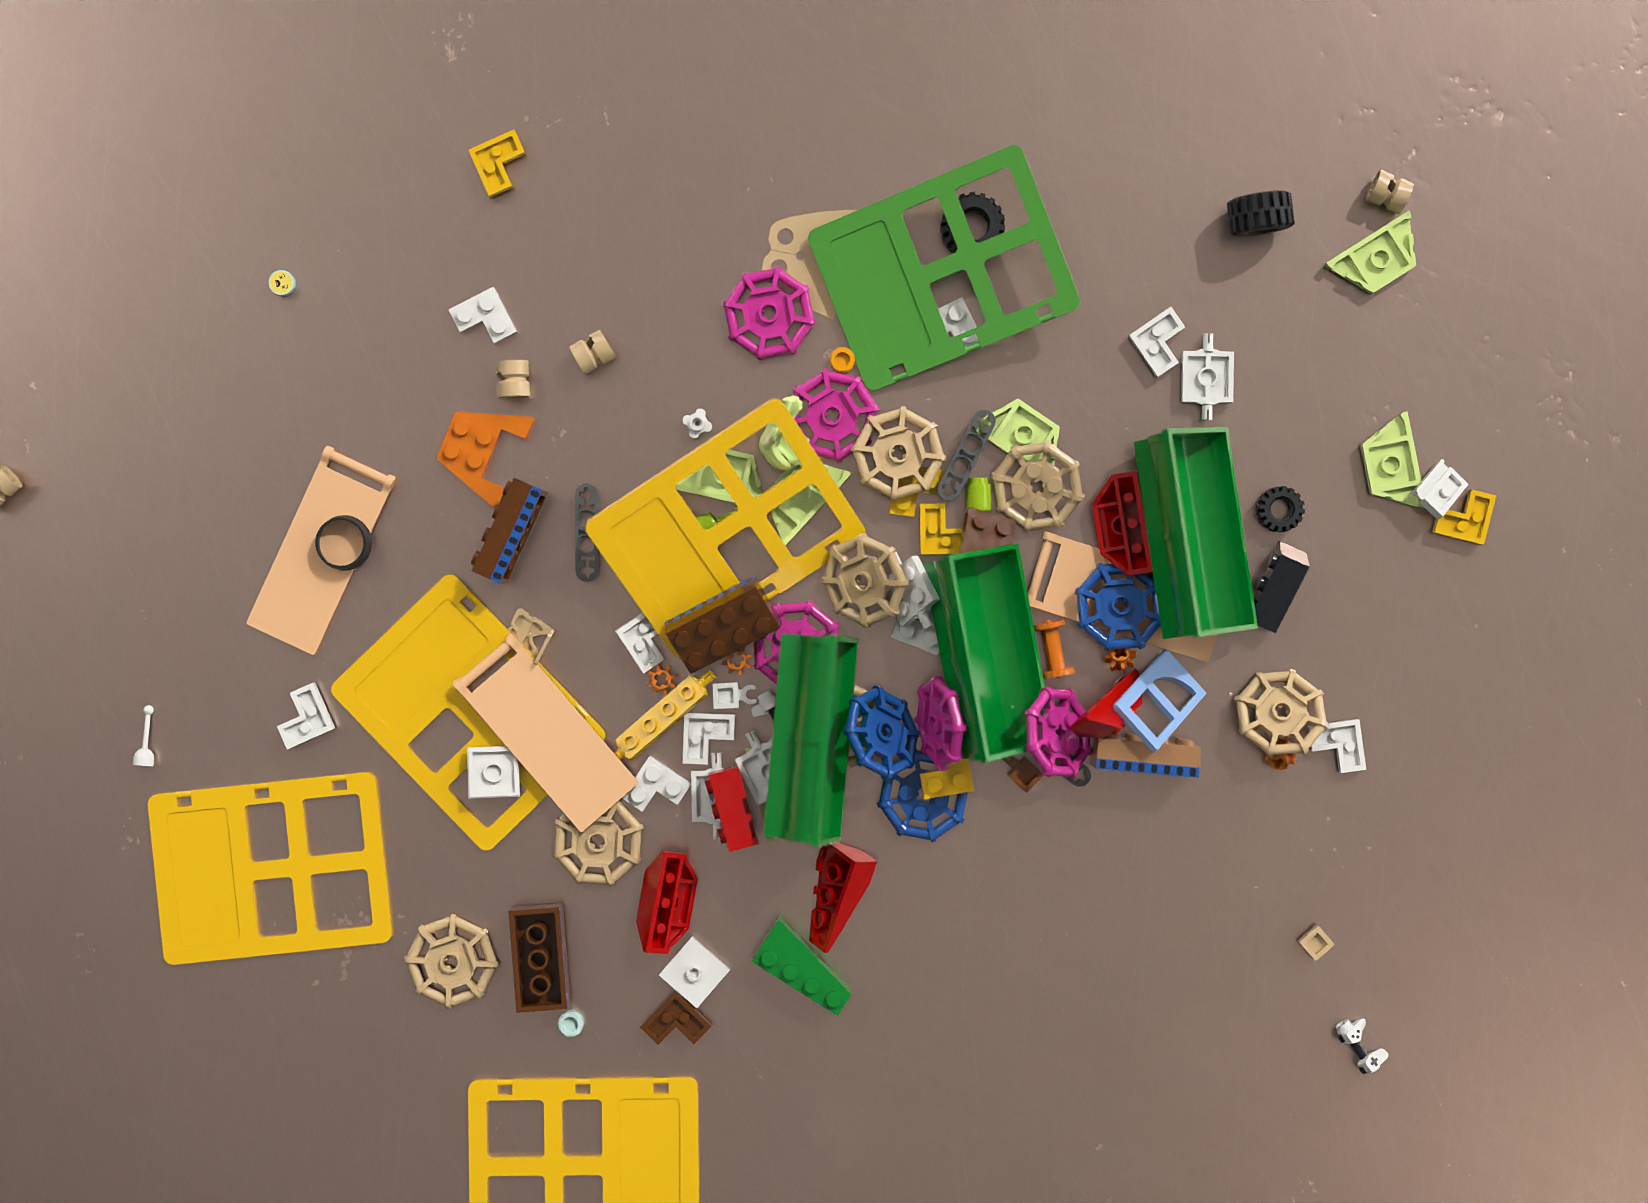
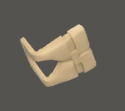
M519 608L511 621L512 626L507 630L536 658L534 664L537 665L555 630L536 616L532 617L529 615V612ZM548 635L539 651L533 637Z

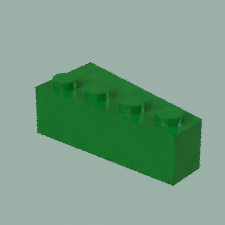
M779 915L752 957V963L838 1016L851 996V989Z

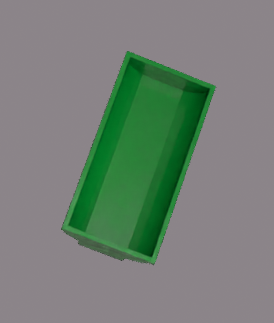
M1228 427L1170 428L1161 430L1162 433L1148 436L1147 439L1135 441L1134 448L1163 639L1192 635V638L1257 629L1258 624Z
M1019 544L944 556L942 560L923 563L924 569L940 598L931 609L945 684L952 691L957 692L962 722L966 725L961 745L962 759H970V761L981 760V763H986L1027 752L1025 748L1027 744V718L1024 714L1038 698L1040 690L1045 687ZM1042 708L1039 712L1040 716H1043V714L1045 713L1042 712L1044 708Z
M783 633L781 635L764 825L765 837L810 843L813 847H821L841 841L850 745L846 735H843L842 729L845 728L850 708L848 702L854 696L859 638L829 635V637Z

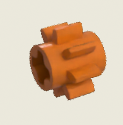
M745 647L733 652L744 658L740 662V667H737L735 663L731 664L730 659L734 657L733 653L727 655V661L721 663V665L728 664L730 667L728 674L732 673L733 670H738L739 675H742V667L751 668L746 662L752 655H745Z
M1130 648L1110 649V651H1107L1109 655L1105 656V663H1111L1112 672L1118 670L1124 674L1125 669L1134 667L1132 659L1136 658V651H1130Z
M657 664V672L648 671V674L652 676V680L646 684H653L655 687L653 690L654 694L659 689H662L664 695H667V687H677L672 683V679L676 678L678 674L671 675L669 672L671 669L670 665L665 670H662L661 665ZM665 673L668 684L664 683L659 686V680L656 678V675Z
M1277 739L1276 745L1291 743L1286 739ZM1296 754L1265 756V762H1269L1270 766L1276 770L1287 769L1289 764H1295Z

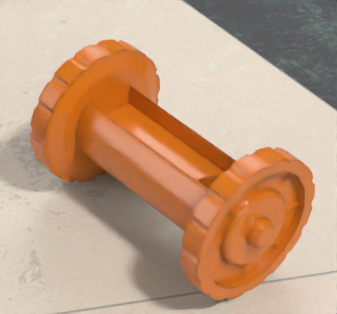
M1046 620L1045 623L1034 625L1035 631H1042L1049 671L1043 673V679L1053 677L1058 679L1064 675L1075 673L1074 668L1065 667L1058 628L1066 625L1065 620L1053 622Z

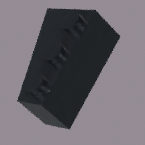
M1278 541L1268 561L1264 575L1260 577L1257 583V591L1254 595L1258 626L1274 633L1277 632L1310 568L1305 552Z

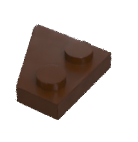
M969 507L965 511L958 554L1012 545L1016 521Z

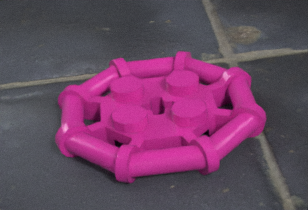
M776 266L774 269L747 274L744 272L741 274V279L726 301L722 303L726 314L729 340L736 342L755 355L757 360L787 353H796V349L811 327L815 326L816 320L813 318L809 296L810 288L808 285H803L781 270L779 266ZM773 279L772 286L756 289L753 284L754 282ZM778 281H781L796 292L790 296L777 288ZM748 286L752 291L749 298L744 304L737 303ZM798 297L800 298L803 317L796 316L794 312L793 301ZM770 306L771 310H776V314L772 316L771 320H768L765 316L762 317V312L766 310L765 307ZM735 309L743 311L745 325L739 329ZM793 322L802 323L791 340H789L786 333ZM748 330L761 338L759 346L742 334ZM782 337L786 343L765 347L767 339Z
M825 368L819 374L799 386H794L792 389L794 391L793 396L799 397L801 401L804 398L809 402L806 417L798 418V412L794 420L802 432L803 430L799 424L807 422L814 434L809 443L819 457L836 460L837 463L842 462L844 458L853 453L851 446L855 444L856 440L841 449L839 441L851 433L859 437L861 432L855 429L858 414L866 413L865 426L867 417L870 415L876 416L877 411H880L879 405H876L862 383L861 377L849 376L829 371ZM829 381L850 387L846 392L837 391L830 388ZM823 382L825 383V390L814 397L807 394L813 388ZM854 390L865 407L857 408L850 396ZM831 408L832 411L837 410L839 412L836 422L826 420L825 417L828 415V409ZM870 436L869 440L867 441L866 445H870V444H871V442H872V441H871V436ZM818 439L834 442L835 450L814 444Z
M814 601L773 604L782 622L780 629L773 635L768 634L753 642L755 665L753 666L755 670L761 671L776 685L778 673L768 663L775 660L779 664L782 633L823 636L829 632V635H839V623H835L813 604ZM805 612L803 619L797 621H787L784 614ZM809 614L826 628L821 631L815 629L807 622ZM763 638L771 640L772 656L766 659Z
M935 675L926 685H922L918 689L919 703L917 716L914 717V721L918 724L923 755H927L934 762L935 768L938 771L944 772L949 769L950 765L958 763L962 759L961 745L966 725L962 722L957 692L952 691L945 684L943 677Z
M1049 686L1042 688L1038 698L1024 714L1027 718L1026 751H1030L1042 768V774L1046 777L1066 776L1070 779L1076 777L1078 769L1093 751V748L1090 747V738L1080 737L1079 742L1078 737L1070 728L1086 712L1077 700L1075 691L1070 688L1066 690L1052 689ZM1053 699L1060 700L1058 707L1054 706ZM1042 708H1044L1042 712L1045 713L1043 714V716H1040L1039 712ZM1043 747L1046 752L1043 753L1040 748ZM1078 752L1074 759L1071 761V754ZM1055 759L1060 760L1061 766L1054 764Z

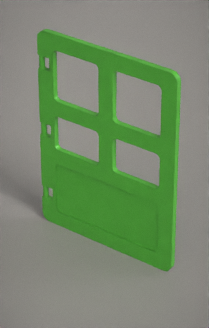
M1017 145L1003 148L814 228L808 235L809 244L850 349L855 356L857 367L865 386L870 390H878L1072 312L1080 305L1078 291L1022 148ZM1009 168L1029 216V221L1017 228L977 243L974 240L957 196V189L1002 169ZM933 198H938L956 242L957 251L930 264L922 265L902 214L907 209ZM1036 240L1041 247L1056 286L1057 294L1005 315L1002 312L984 263L992 257ZM965 270L968 273L985 317V323L951 337L948 335L930 285L934 281ZM1050 304L1053 312L1039 317L1036 309ZM976 334L979 342L965 347L963 339ZM903 363L906 371L893 376L890 368Z

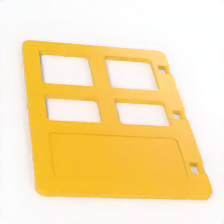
M777 398L768 400L590 518L585 525L586 532L671 653L678 658L680 656L665 634V622L740 583L718 551V546L745 527H751L778 566L776 572L759 582L762 588L771 582L775 586L774 590L766 594L769 600L828 563L831 552L828 553L825 549L827 545L837 539L841 544L857 537L859 533H866L863 524L784 403ZM772 422L776 424L801 462V468L758 497H753L725 454L729 449ZM706 465L713 469L737 505V510L709 529H704L676 489V485ZM814 484L841 523V528L800 556L793 557L767 519V513L807 486Z
M450 574L440 579L333 683L331 692L480 849L491 850L548 794L519 761V781L525 786L526 792L490 827H486L449 788L450 784L467 769V748L506 746L467 699L455 688L453 682L457 678L461 679L500 646L505 641V637L510 634L507 628L457 576ZM466 596L476 605L471 612L461 603ZM522 645V647L527 651V653H528V654L533 658V660L535 661L536 658H534V657L530 654V652ZM512 648L504 656L510 660L517 652ZM538 662L540 668L604 741L606 737L604 729ZM446 708H450L473 732V738L438 772H432L410 749L409 745Z
M362 772L161 793L151 796L148 800L163 956L168 964L177 965L385 943L392 937L393 930L377 779L372 773ZM346 781L347 789L334 791L333 782ZM269 789L270 797L256 799L255 790ZM357 794L360 798L364 850L317 856L310 855L307 842L304 800ZM191 797V806L179 807L178 798ZM282 802L285 806L290 855L287 859L254 862L251 859L246 807L253 804ZM359 869L366 870L368 873L372 925L319 931L316 927L312 875ZM290 877L293 883L297 933L262 937L259 934L254 882L263 879Z
M691 1077L476 1079L469 1085V1203H488V1177L542 1176L545 1179V1203H563V1177L566 1175H600L603 1179V1203H699L698 1084L695 1079ZM654 1084H668L669 1092H654ZM576 1085H590V1093H576ZM498 1086H512V1094H498ZM491 1100H541L544 1103V1155L535 1157H490L487 1153V1102ZM564 1100H600L602 1103V1154L600 1156H565L563 1154L562 1102Z

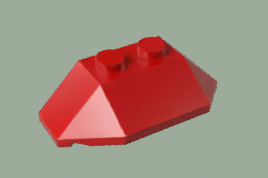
M1138 471L1113 474L1092 503L1100 555L1128 576L1153 572Z
M1136 668L1119 679L1070 726L1076 737L1103 738L1109 733H1112L1114 736L1125 728L1123 723L1125 721L1113 709V705L1139 678V672ZM1142 694L1130 706V709L1136 715H1138L1136 710L1143 704Z
M661 851L645 870L636 917L640 941L645 953L668 954L689 929L698 878L688 861L687 855L684 853Z

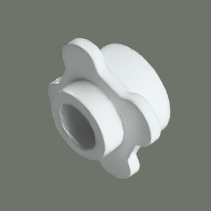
M697 409L696 413L683 417V424L687 425L690 437L698 438L699 434L711 431L712 424L707 421L705 410ZM696 421L700 422L699 426L695 425Z

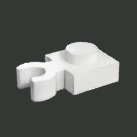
M738 682L712 684L714 709L739 708V700H743L747 704L757 702V699H749L746 696L748 690L756 689L755 685H747L743 689H738Z

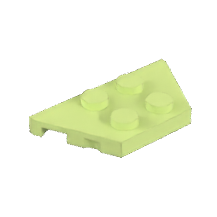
M1410 211L1402 214L1324 265L1370 294L1384 287L1416 266L1415 253L1413 252L1414 238L1413 234H1411Z
M1016 399L993 412L996 423L988 441L1007 454L1013 445L1024 446L1044 443L1046 440L1051 441V444L1057 448L1060 427L1020 399ZM989 416L979 420L980 425L977 430L974 427L971 428L983 438L986 436V433H981L985 426L990 427L991 422L988 421ZM1043 453L1025 455L1023 457L1026 461L1032 462L1042 459ZM1048 454L1047 461L1054 465L1055 459Z
M1408 411L1402 412L1360 445L1369 493L1377 497L1424 508L1419 503L1420 499L1417 496L1413 497L1411 495L1421 482V476Z
M728 450L725 454L726 458L753 497L761 495L763 490L754 455ZM708 465L676 485V489L679 491L735 503L713 469Z
M801 462L798 466L786 470L771 487L799 470ZM823 464L838 488L851 475L849 471ZM814 484L807 486L771 510L779 535L785 546L826 502Z

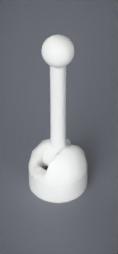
M147 705L143 709L145 714L143 745L141 749L135 752L133 765L154 766V754L147 748L150 716L154 709L152 706Z

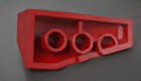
M838 842L821 846L816 861L815 870L819 871L818 885L814 886L813 891L817 898L816 909L812 910L809 942L824 953H829L868 888L877 864L876 860L862 850Z

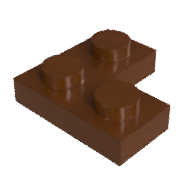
M675 990L640 1028L657 1045L675 1027L695 1044L710 1029L712 1024Z

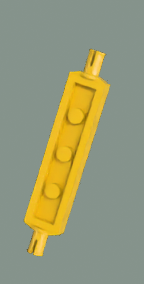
M708 670L699 679L689 675L615 740L618 750L614 754L620 760L624 757L634 760L708 696L705 687L716 679V676L713 675L714 673Z

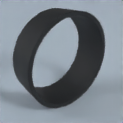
M340 515L329 519L320 527L316 535L315 547L319 557L330 567L343 571L352 570L361 566L369 557L372 549V537L368 527L361 520L349 515ZM335 520H346L353 523L360 530L363 537V549L360 556L348 565L338 566L329 563L320 550L321 533L328 523Z

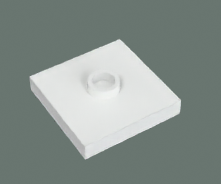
M507 746L467 748L468 799L520 797L519 760Z
M692 936L660 972L659 976L698 1008L730 971V968Z

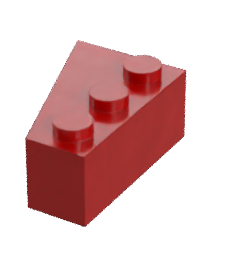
M735 765L709 772V779L704 781L708 795L713 794L715 804H712L711 808L714 819H720L722 828L717 829L721 844L726 843L729 852L758 845L759 840L755 833L753 818L749 810L739 767Z

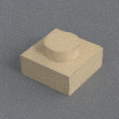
M1317 924L1298 940L1299 944L1315 961L1335 945Z

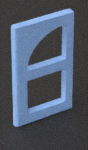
M1164 649L1113 705V709L1152 752H1155L1206 695V692L1168 650ZM1153 681H1172L1186 689L1192 697L1178 711L1154 685ZM1143 692L1170 720L1157 737L1130 709V706Z

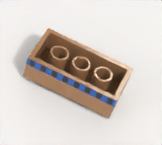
M1109 733L1103 738L1092 739L1093 751L1090 765L1096 769L1199 778L1201 747L1195 745V741L1191 739L1175 738V742H1169V738H1167L1155 752H1152L1136 734L1125 733V738L1118 737V734L1113 736L1112 733Z

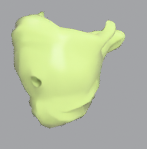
M790 396L782 400L793 418L803 408V402L799 400V397ZM772 422L767 424L759 441L760 454L770 466L779 470H790L800 464L799 459L776 424Z

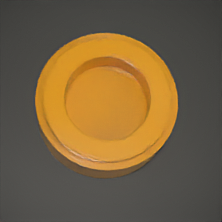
M840 347L832 352L830 365L834 371L847 373L854 367L855 356L850 349Z

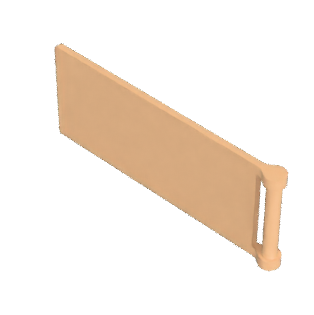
M326 446L246 622L247 625L309 654L315 655L355 570H337L323 562L315 547L317 532L329 519L340 515H349L361 520L368 527L370 533H372L385 502L396 483L397 477L390 474L388 476L335 452V448ZM333 461L382 484L381 492L328 468L329 462ZM335 520L328 523L320 536L321 553L333 565L343 566L354 562L360 556L363 549V537L360 530L353 523L346 520Z
M1044 531L1042 536L1044 541L1027 592L1030 607L1079 622L1077 596L1074 594L1075 589L1083 584L1096 569L1097 564L1102 563L1105 565L1112 563L1100 555L1099 548ZM1053 543L1060 544L1058 555L1043 602L1036 600ZM1147 572L1154 579L1153 572ZM1125 573L1109 574L1111 580L1127 578ZM1133 576L1132 581L1135 583V586L1143 591L1149 589ZM1100 578L1090 590L1091 592L1098 594L1105 585L1103 578ZM1151 594L1146 596L1148 611L1154 613L1153 597ZM1087 598L1088 616L1090 618L1096 615L1094 600ZM1118 599V603L1114 604L1119 612H1123V609L1128 607L1127 604L1122 602V599ZM1144 618L1139 623L1137 629L1140 634L1152 621L1151 619ZM1097 620L1092 623L1095 627L1110 632L1100 621ZM1160 626L1147 641V644L1209 662L1218 634L1192 638V635L1163 639ZM1130 631L1116 632V634L1133 638Z
M511 633L505 637V641L465 676L461 679L457 678L453 682L455 688L467 699L580 832H583L638 784V780L540 666L534 664L533 658ZM513 648L517 652L513 658L471 693L467 686Z

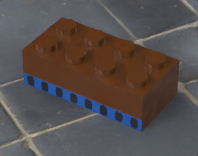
M513 478L512 482H507L503 490V495H505L502 505L498 504L492 514V518L495 519L492 527H487L481 541L484 542L481 551H476L471 560V565H473L472 572L499 584L508 583L548 495V492L517 478Z
M755 575L665 622V634L690 674L780 629L779 616Z
M563 903L512 907L508 913L516 1013L568 1009L571 999Z

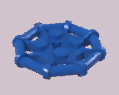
M1099 563L1090 576L1074 592L1077 596L1079 618L1077 625L1079 629L1087 632L1106 651H1110V649L1139 648L1141 650L1145 648L1147 641L1161 626L1154 579L1147 573L1127 575L1126 579L1111 580L1109 574H1121L1124 572L1114 564L1103 565ZM1133 576L1149 589L1143 591L1135 586V583L1132 581ZM1100 578H1103L1105 582L1104 587L1098 594L1091 592L1090 590ZM1151 594L1153 597L1154 613L1148 611L1146 596ZM1087 598L1094 600L1096 615L1090 618L1088 616ZM1118 599H1122V602L1128 606L1123 609V612H1119L1114 604L1118 603ZM1144 618L1151 619L1152 621L1140 634L1137 629L1139 623ZM1097 620L1100 621L1105 628L1110 630L1108 637L1092 623ZM1130 631L1133 638L1114 639L1116 632Z
M874 686L871 690L859 696H852L848 702L850 708L846 726L842 730L857 759L855 763L859 767L863 766L880 775L883 780H890L893 775L905 769H911L915 765L914 755L920 731L917 730L907 708V701L884 691L881 686ZM874 700L875 708L870 709L866 703ZM886 703L891 705L893 709L886 706ZM860 712L862 715L860 727H856L858 714ZM899 720L903 721L904 726H901ZM882 727H883V732L886 733V736H883L882 733H881V728H882ZM872 755L882 759V765L870 759ZM897 755L900 760L893 764L892 757Z
M916 748L914 755L916 770L904 778L895 774L890 780H883L877 806L884 812L898 836L905 835L936 842L938 837L957 824L964 822L965 819L963 817L968 792L957 794L954 811L948 808L950 795L930 798L927 802L924 800L919 801L917 799L919 796L918 791L922 789L920 773L932 772L921 769L919 761L932 764L934 762L927 755H923L922 751H917ZM893 779L900 783L897 798L890 799ZM899 804L907 816L903 822L891 805ZM944 812L951 816L933 829L932 820ZM911 819L927 822L928 830L911 827L908 824Z

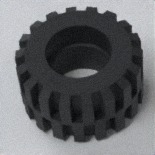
M1276 190L1236 197L1227 203L1230 233L1234 236L1244 237L1268 234L1288 229L1295 224L1291 193L1287 191Z
M970 192L969 195L963 193L958 198L964 214H979L986 220L988 225L984 237L975 240L977 243L1004 233L1005 216L1001 213L1002 208L1000 205H996L992 197L988 199L984 193H980V195H976L975 192ZM943 214L940 226L943 243L947 244V249L950 252L956 253L957 245L945 214Z

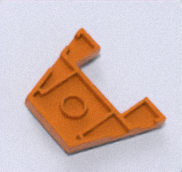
M455 412L436 459L493 508H496L498 504L501 505L503 500L504 487L487 481L483 477L501 432L504 430L527 440L535 418L531 416Z

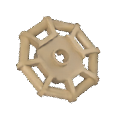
M905 406L876 416H868L855 444L851 446V451L854 453L861 477V484H866L890 497L891 501H896L898 498L922 491L928 492L942 463L946 461V455L943 454L935 422L927 421L907 410ZM899 419V426L884 430L880 426L881 424ZM905 420L923 430L918 434L913 433L904 427ZM875 429L879 433L877 441L873 447L865 446ZM925 435L928 436L933 453H925L922 438ZM899 446L900 450L906 451V454L902 455L901 460H898L897 457H892L891 453L895 451L894 447ZM864 453H872L876 468L869 472ZM924 459L932 460L924 477H922L918 473ZM880 472L886 477L893 479L892 487L874 478V476ZM914 476L917 480L916 483L898 488V480Z
M1048 440L1044 443L1024 446L1013 445L1010 447L1011 450L996 471L991 473L998 513L1002 512L1008 518L1015 520L1018 525L1024 528L1025 532L1065 526L1064 522L1080 501H1084L1085 497L1082 494L1078 469L1079 462L1077 460L1074 461ZM1043 453L1042 459L1037 461H1026L1023 457L1025 455ZM1048 454L1065 467L1058 469L1048 462ZM1017 459L1021 465L1014 476L1006 475ZM1069 472L1071 490L1064 489L1062 475ZM1041 480L1044 490L1042 492L1039 490L1037 492L1033 491L1031 482L1037 483ZM1004 481L1011 483L1013 497L1006 500ZM1062 496L1069 497L1068 502L1058 513L1055 508L1057 502ZM1018 503L1029 511L1027 518L1010 506ZM1050 511L1053 516L1032 520L1035 512Z
M859 533L853 539L839 545H833L830 548L831 554L824 575L821 577V583H824L836 615L841 614L856 621L863 628H869L872 624L891 616L896 617L899 613L898 608L905 587L909 584V579L905 577L895 554L896 549L893 546L888 547L869 538L866 533ZM866 547L881 554V557L878 559L875 556L867 555ZM857 548V556L848 559L845 553ZM886 561H888L895 579H889L883 565ZM838 562H840L842 564L841 574H839L838 577L834 576ZM861 575L867 578V587L864 584L860 585ZM835 584H838L839 589L843 596L842 600ZM890 586H895L889 602L885 598L886 593H888ZM848 603L857 604L860 612L848 607ZM876 603L883 608L872 614L869 613V606Z
M1291 669L1290 671L1270 673L1259 671L1255 673V677L1241 694L1235 696L1234 703L1237 704L1240 725L1238 732L1241 736H1245L1266 752V756L1272 757V755L1295 753L1304 755L1309 752L1308 749L1329 726V723L1326 721L1322 697L1324 693L1321 689L1318 690L1299 676L1296 670ZM1287 681L1286 686H1282V688L1271 687L1269 684ZM1292 684L1296 685L1298 688H1300L1308 695L1305 697L1302 696L1299 692L1292 688ZM1259 687H1262L1265 692L1258 700L1252 699L1251 696ZM1313 702L1315 717L1309 716V712H1307V703ZM1247 706L1255 708L1256 721L1249 723ZM1275 708H1286L1287 717H1279ZM1306 724L1312 725L1313 728L1303 739L1299 732ZM1260 727L1272 736L1271 741L1268 742L1256 733L1254 729ZM1288 737H1293L1296 742L1276 745L1277 738L1287 739Z
M621 799L609 808L610 811L607 816H600L583 832L569 824L571 820L565 813L560 818L555 819V848L552 855L575 879V883L605 884L612 887L636 864H640L642 860L640 859L641 832L644 827L621 803ZM615 812H617L629 828L622 830L612 819ZM566 829L572 832V846L565 849ZM631 833L630 853L623 850L624 835ZM596 834L601 835V839L605 840V844H601L600 848H595V844L591 843V838H595ZM574 853L575 856L577 855L583 864L581 870L567 856L568 854ZM619 856L627 859L611 872L609 865ZM588 867H602L605 874L585 872Z
M451 914L450 917L427 925L421 924L418 927L419 931L407 956H404V962L407 963L416 989L414 992L417 995L421 994L444 1005L446 1009H452L455 1005L478 997L480 999L484 997L486 987L496 967H499V961L495 958L487 935L489 931L486 928L482 929L457 917V914ZM456 927L475 937L469 942L465 938L457 936ZM449 928V935L436 940L432 936V933ZM425 940H427L431 944L425 957H419L418 954ZM477 941L480 942L485 960H478L473 947ZM448 955L457 959L458 962L455 963V968L445 965L444 961L448 959ZM417 963L424 964L429 977L425 982ZM485 967L478 983L475 984L471 978L476 968ZM432 982L442 985L443 988H446V995L428 987V985ZM464 984L470 988L468 991L453 995V988Z

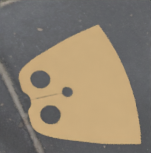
M856 210L816 212L792 216L775 222L769 231L768 242L771 245L770 253L763 260L762 271L771 269V265L775 260H783L787 265L786 273L810 288L809 296L812 310L833 320L836 310L809 244L808 235L814 228ZM782 229H789L794 235L793 241L788 245H783L778 241V233ZM800 251L805 254L803 260L796 258V254ZM773 279L767 281L772 284ZM778 281L777 288L790 296L796 292L781 281ZM798 297L795 301L800 303V298Z

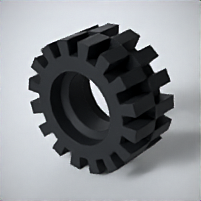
M1287 486L1266 490L1265 493H1262L1260 500L1256 504L1258 505V509H1256V514L1259 516L1257 518L1258 521L1263 523L1262 526L1264 528H1268L1272 532H1286L1297 527L1298 523L1303 519L1302 514H1305V509H1303L1305 504L1304 500L1301 501L1300 499L1301 495L1295 493L1294 489L1287 488ZM1278 499L1286 501L1290 508L1288 516L1284 519H1277L1271 513V506Z

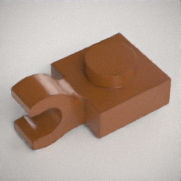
M1013 755L1002 758L1012 768L1007 775L1026 793L1044 776L1026 757L1020 762Z

